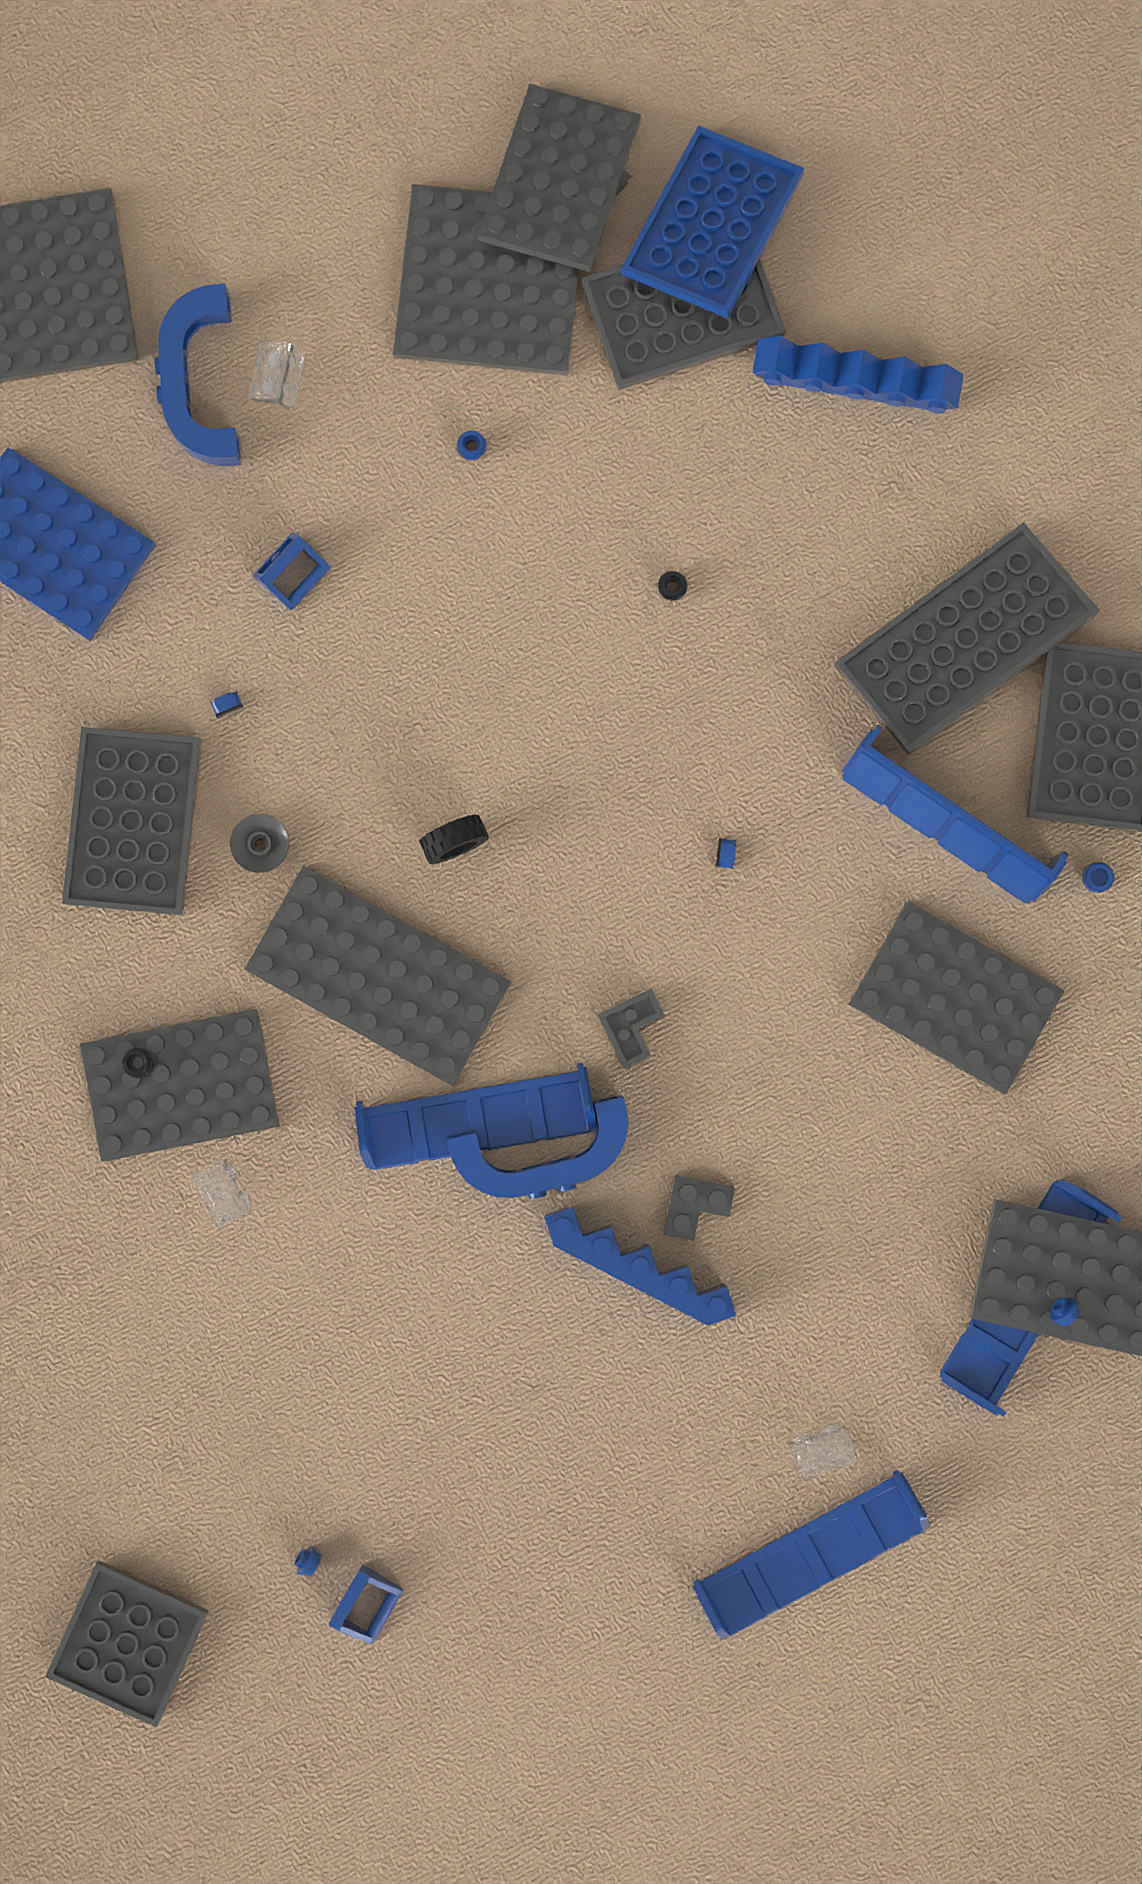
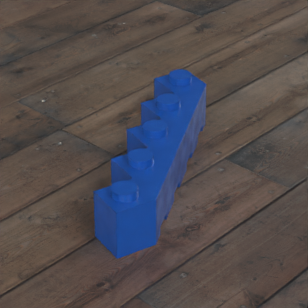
M781 335L758 339L753 374L762 378L763 382L768 385L801 388L809 392L842 395L850 399L883 402L891 406L924 409L938 414L945 413L948 409L958 408L964 376L963 373L948 364L922 367L907 357L880 360L865 350L839 353L824 343L798 346Z
M573 1206L544 1216L554 1247L706 1325L736 1316L725 1283L696 1292L687 1264L658 1273L649 1245L620 1254L611 1225L582 1234Z

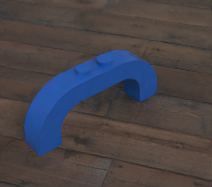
M206 285L191 290L180 297L170 307L162 321L158 337L159 357L154 359L155 371L157 375H160L161 386L156 387L158 403L162 404L168 427L177 442L187 453L208 464L236 466L241 465L240 438L236 429L205 428L196 423L191 416L187 361L189 341L202 327L211 324L232 323L230 294L226 285Z
M617 1095L593 1101L597 1119V1133L592 1144L579 1154L520 1169L503 1170L493 1166L485 1159L480 1149L477 1132L473 1130L447 1137L446 1140L451 1159L459 1174L471 1186L495 1197L516 1198L529 1195V1199L546 1196V1190L558 1188L559 1192L575 1189V1183L589 1180L601 1174L620 1154L628 1131V1115L624 1097Z

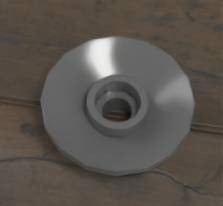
M254 814L242 819L233 829L230 838V851L235 861L245 870L254 873L269 872L277 868L284 861L289 850V835L283 824L274 817L265 814ZM265 840L266 847L263 850H258L256 848L257 841Z

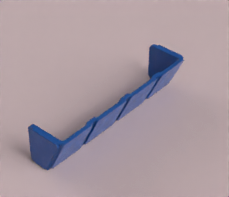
M877 725L874 730L871 729L842 769V772H844L842 776L845 782L879 805L884 804L889 807L888 810L926 837L936 839L939 846L976 871L986 873L989 880L1023 903H1029L1031 900L1034 902L1056 880L1067 863L1065 861L1069 855L1067 852L1063 851L1055 855L1046 866L871 747L870 745L883 727Z
M583 1062L577 1063L578 1071L368 1108L364 1107L362 1101H356V1107L354 1108L359 1150L365 1167L370 1170H379L418 1163L424 1160L431 1161L451 1157L446 1140L447 1137L473 1130L477 1132L481 1150H494L534 1143L539 1140H552L591 1133L597 1126L587 1068L583 1067Z
M1063 1179L1052 1183L1038 1209L1105 1223L1107 1218L1119 1223L1122 1219L1116 1210L1088 1191ZM971 1319L967 1331L962 1334L940 1371L941 1381L994 1415L1000 1414L1004 1417L1007 1412L997 1406V1403L1039 1333Z
M898 1470L894 1471V1477L708 1578L702 1581L698 1578L695 1579L692 1587L719 1638L726 1639L777 1610L792 1604L821 1588L823 1585L836 1580L928 1529L927 1527L930 1526L928 1517L903 1473H899Z

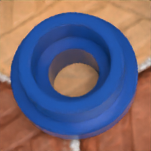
M477 431L464 432L457 441L458 452L466 460H478L486 451L484 436ZM471 442L477 444V448L473 451L466 448Z
M1071 1297L1058 1299L1051 1306L1050 1319L1061 1326L1070 1325L1080 1314L1077 1302Z
M309 1546L307 1550L302 1549L299 1552L295 1561V1566L298 1567V1575L310 1577L316 1571L321 1560V1554L316 1552V1547Z

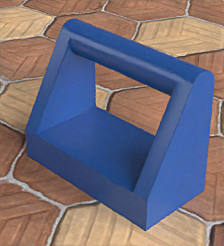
M291 533L252 576L292 611L331 567L299 535ZM302 550L318 565L286 598L272 582Z
M362 1564L328 1625L339 1632L373 1644L404 1590ZM366 1583L388 1591V1594L367 1631L346 1618Z

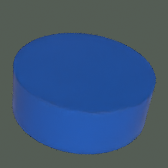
M1094 863L1084 870L1082 882L1090 892L1101 893L1112 886L1114 873L1107 864Z

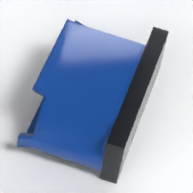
M237 690L234 693L229 692L215 698L213 703L210 702L217 718L244 708Z
M719 838L716 867L733 869L736 843L734 842L737 840Z

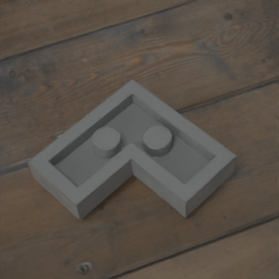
M652 989L598 1014L623 1069L651 1056L638 1028L665 1016Z
M675 1175L664 1235L694 1241L699 1212L729 1217L735 1187Z

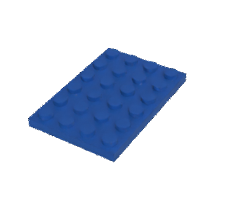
M698 125L621 267V274L728 319L804 175V168Z
M7 447L0 458V583L91 641L156 544Z

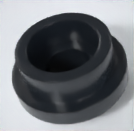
M676 571L664 573L658 582L660 595L668 601L681 599L687 591L686 578ZM674 582L678 585V589L670 591L667 588V584Z
M132 1048L124 1055L122 1066L129 1076L141 1078L148 1075L152 1070L153 1058L143 1048ZM137 1057L143 1060V1066L139 1069L133 1064Z

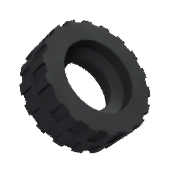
M473 814L448 822L423 836L419 843L428 863L438 864L477 848L489 839V835L480 815Z

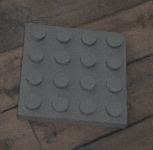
M98 1561L45 1677L157 1728L209 1610Z

